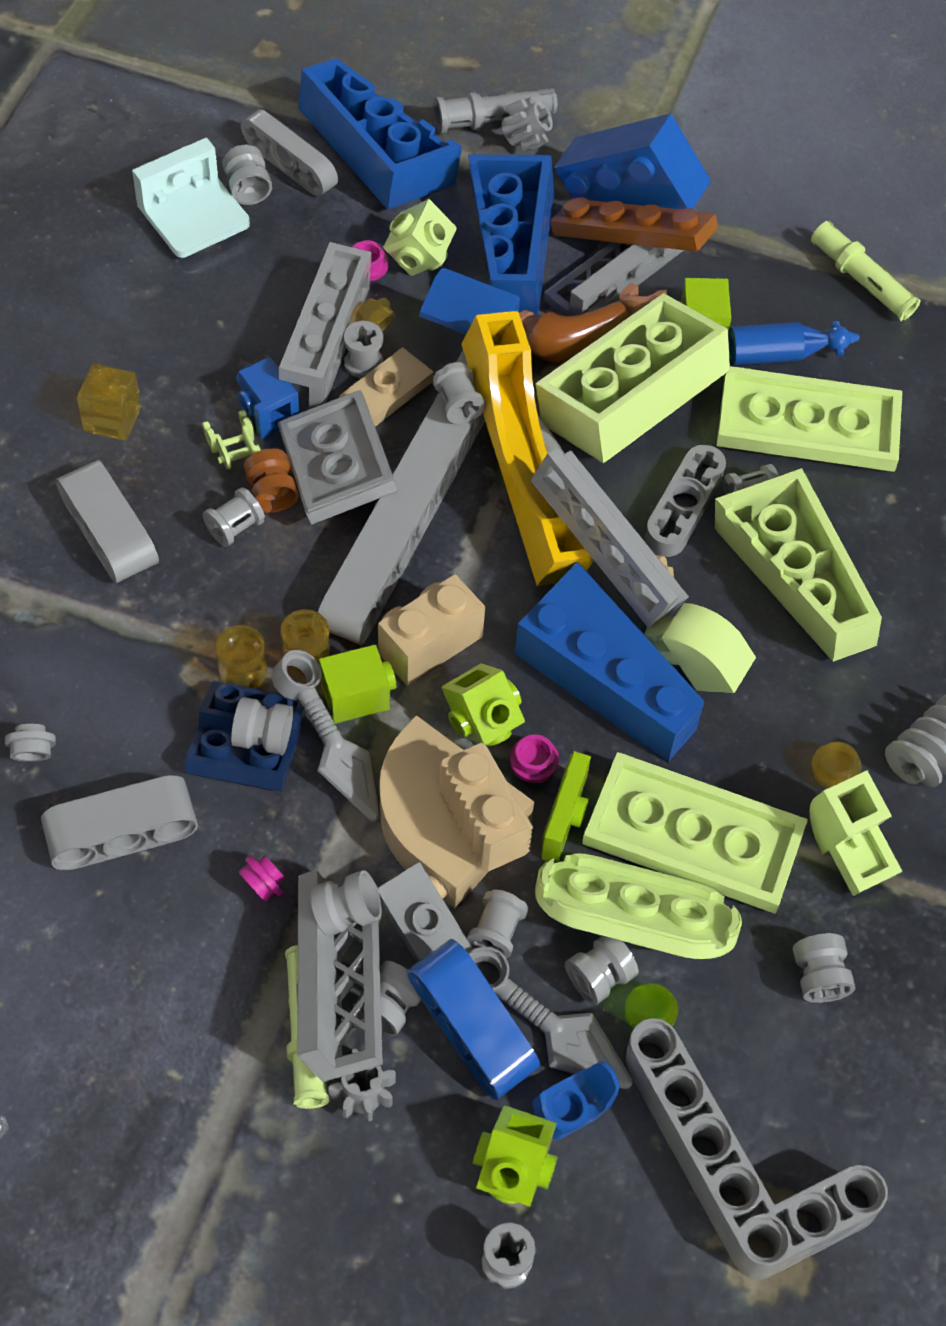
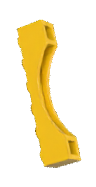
M518 311L476 315L462 342V348L468 367L473 372V383L476 392L481 394L485 401L483 415L536 585L538 587L557 584L577 562L587 571L594 560L530 481L547 455L534 399L531 349Z

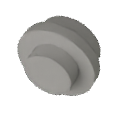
M40 724L18 725L15 727V732L5 736V746L10 748V758L16 761L33 762L47 760L51 757V748L56 745V736L46 732V727Z

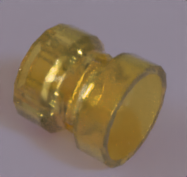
M301 609L292 612L284 619L280 632L283 656L291 650H302L312 655L318 663L319 659L330 656L329 625L320 613ZM287 666L292 672L305 675L299 668Z
M246 625L231 626L222 631L217 638L215 646L222 682L256 688L266 678L267 673L263 636L256 629Z

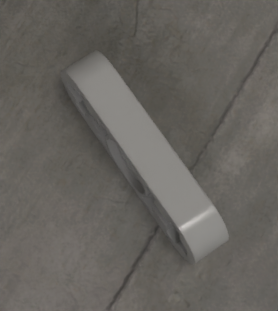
M257 110L241 122V131L247 143L257 147L265 159L314 196L319 197L337 185L338 175L330 160L266 111Z
M698 445L687 452L647 523L645 543L654 554L671 557L679 554L686 546L723 478L726 460L723 453L717 448L710 445ZM703 464L709 465L711 468L708 467L705 470L701 482L695 479L697 468H701ZM680 493H687L694 496L698 504L693 507H682L674 501L673 497ZM670 518L676 521L674 533L669 534L667 538L659 535L667 529Z

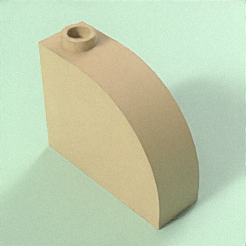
M416 715L395 738L383 762L380 776L381 826L385 840L400 865L407 870L420 862L443 901L456 909L488 873L481 870L482 863L476 861L477 854L472 853V845L467 844V837L462 836L463 829L458 827V820L453 819V812L449 811V804L444 802V795L439 794L440 770L443 759L461 752L463 749ZM508 783L531 823L534 801Z

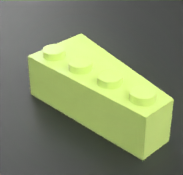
M802 468L715 498V530L833 662L877 646L882 617Z

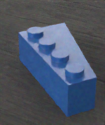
M337 58L302 69L298 109L387 210L455 185L462 146L452 139L444 142L434 135L435 127L423 119L417 123L403 113L404 105L394 98L388 99L375 93L374 84Z
M468 154L472 190L489 284L517 295L520 298L519 313L523 310L533 312L534 315H538L554 198L551 155Z
M578 562L518 623L515 655L667 763L697 730L704 700Z

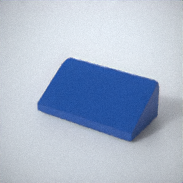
M441 268L420 309L419 317L467 334L476 315L511 311L519 312L520 298L517 295L465 275Z

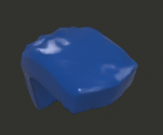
M599 1061L591 1067L581 1070L551 1086L535 1097L532 1104L534 1115L557 1123L552 1139H562L594 1122L612 1106L619 1091L618 1078L607 1063Z

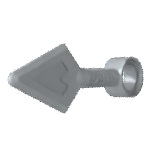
M302 650L289 651L274 667L271 679L274 687L280 694L292 700H300L314 728L319 733L318 735L324 744L317 771L370 821L377 822L380 819V809L370 751L343 739L336 725H334V721L331 720L332 718L315 689L322 678V670L317 660ZM287 666L299 668L305 674L307 684L293 681L287 673Z
M483 946L473 949L468 953L475 964L485 961L497 967L500 977L498 981L490 985L496 995L505 1003L507 1002L510 1007L513 1006L514 1010H518L519 1014H523V1017L528 1018L531 1023H534L536 1027H539L544 1032L549 1067L575 1074L599 1061H604L615 1072L619 1088L629 1089L632 1086L631 1076L593 1013L557 1016L550 1012L547 1007L544 1008L543 1004H539V1001L534 1000V997L529 996L526 991L524 992L521 987L518 988V985L508 978L509 964L501 951L493 947Z

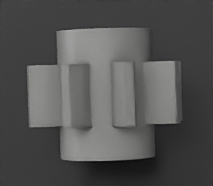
M529 97L525 100L521 98L506 106L510 116L502 120V130L507 141L512 146L517 147L521 145L522 151H526L548 143L545 133L552 129L553 121L548 108L542 102L534 103L532 97Z
M356 1048L352 1049V1054L358 1052ZM380 1065L336 1078L341 1082L333 1083L328 1087L330 1099L337 1100L343 1098V1117H349L354 1111L356 1113H364L366 1119L372 1121L373 1110L379 1104L385 1107L392 1106V1095L384 1087H389L396 1083L395 1070L382 1072ZM364 1078L367 1086H370V1090L360 1092L359 1086L355 1084V1080Z

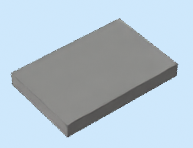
M361 390L277 422L305 512L311 525L398 491Z

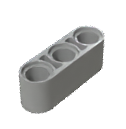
M96 460L55 479L57 489L66 508L114 583H118L159 563L158 554L151 538L100 460Z
M173 775L151 779L62 803L46 810L41 816L51 864L59 870L78 869L176 842L192 835L198 828L186 781L180 776Z

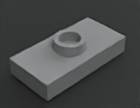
M420 862L377 888L383 909L416 963L449 939L456 940L468 953L473 950Z

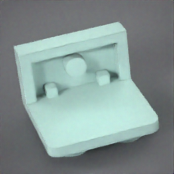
M207 137L132 170L138 208L177 257H187L246 230L250 225L247 213L218 179L215 147Z

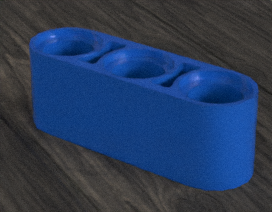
M449 939L407 970V976L416 993L477 1083L492 1099L497 1101L540 1067L539 1059L471 956L456 940Z

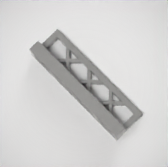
M611 242L546 290L543 301L563 316H576L594 311L618 301L620 292L630 283L635 285L641 284L684 250ZM571 292L570 303L561 296Z
M329 242L279 366V380L309 387V410L326 403L346 351L343 340L344 331L350 324L357 321L369 291L371 252Z
M559 447L547 453L530 481L648 628L680 607L689 596L573 452L570 450L563 454Z
M318 870L298 876L297 1056L322 1082L383 1065L379 921L365 926L354 922L349 924L347 930L332 936L325 935L319 928L312 911L311 890L313 886L327 881ZM356 939L363 944V951L348 968L341 964V956ZM357 983L364 988V996L352 1011L348 1013L342 1009L341 1001ZM358 1029L365 1033V1050L342 1057V1046L353 1032Z

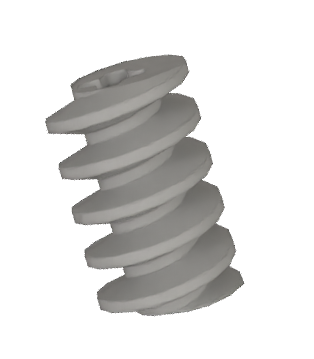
M946 694L936 702V705L931 706L923 714V717H919L912 723L910 729H906L901 733L897 741H893L886 747L885 756L890 768L900 779L911 785H918L921 782L929 787H936L942 782V775H946Z

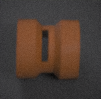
M264 449L246 459L244 471L247 481L253 486L251 494L257 499L264 513L284 511L297 502L299 497L298 488L295 480L289 476L291 466L288 456L284 451Z

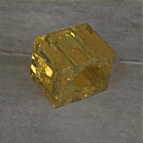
M92 363L77 396L84 431L127 441L142 407L135 372Z

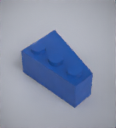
M671 113L575 137L553 168L573 199L583 197L590 201H620L623 204L657 205L660 208L680 210L685 208L694 209L711 182Z

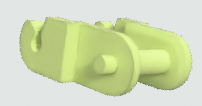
M245 410L238 412L242 434L222 440L219 434H214L208 421L202 423L203 431L212 453L219 452L218 462L219 464L224 463L227 470L231 469L232 461L251 456L260 451L259 445H254L253 426L249 417L246 416ZM244 441L246 447L227 452L225 446Z

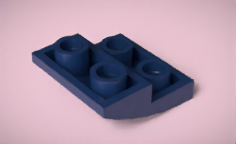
M212 680L199 710V727L185 757V773L282 792L293 761L306 712L300 700L286 698L279 692H270ZM242 697L256 699L262 706H266L267 709H270L276 703L293 707L290 737L283 755L266 752L263 744L259 746L253 745L249 749L232 746L231 738L234 716Z

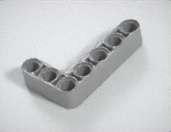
M654 1018L643 1020L635 1026L625 1055L627 1070L730 1258L743 1275L758 1280L771 1277L864 1229L875 1219L886 1203L888 1188L884 1178L876 1170L862 1165L849 1167L774 1205L675 1029L662 1019ZM645 1043L655 1044L661 1048L664 1056L658 1059L648 1058L640 1051L639 1046ZM673 1089L680 1090L689 1097L691 1104L685 1107L675 1106L666 1098L665 1092ZM698 1137L711 1140L716 1145L718 1154L713 1156L700 1154L693 1147L691 1140ZM725 1186L737 1188L744 1195L746 1204L739 1207L731 1206L723 1200L719 1189ZM855 1188L863 1192L867 1197L869 1207L858 1208L852 1205L846 1197L845 1189ZM809 1212L816 1216L820 1221L822 1232L811 1233L804 1230L798 1223L797 1213ZM760 1236L768 1240L773 1247L774 1256L761 1258L755 1255L749 1247L748 1238Z

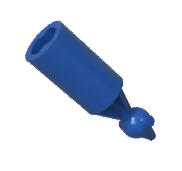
M839 321L831 322V328L826 333L801 325L800 322L733 326L729 328L728 332L729 362L731 366L802 361L826 346L831 351H834L836 356H843L845 354L844 350L849 344L859 341L860 336L840 326Z

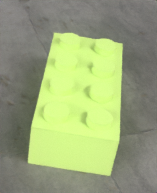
M663 293L535 383L540 418L548 429L600 462L605 463L730 370L728 329Z

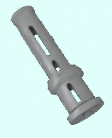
M554 88L481 97L480 94L470 92L464 98L448 100L438 96L433 100V117L439 134H446L448 129L469 126L472 130H478L484 126V123L503 120L510 116L506 106L521 98L525 100L532 97L534 103L542 102L548 108L550 114L555 115L557 113V96L554 93Z

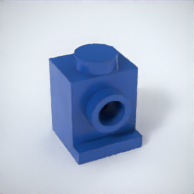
M271 357L256 364L247 365L238 372L236 382L240 386L241 391L237 392V398L248 417L254 415L256 433L260 439L280 431L277 422L299 414L298 392L290 382L279 380V368Z

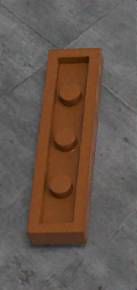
M583 197L570 199L550 220L554 236L698 252L718 229L715 213L700 212L692 208L680 210L660 208L657 205L623 204L620 201H590Z

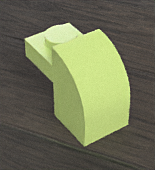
M684 603L676 616H665L651 627H647L644 633L645 637L671 665H680L696 691L735 693L756 658L743 636L729 621L719 614L695 604Z
M868 771L824 790L812 800L810 805V821L818 847L822 855L830 852L853 896L902 872L878 825L892 815Z

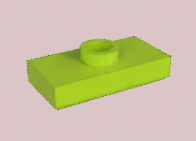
M575 751L570 755L543 834L540 851L542 860L549 861L555 858L554 863L559 862L571 825L579 828L582 825L589 799L581 797L587 780L591 756Z

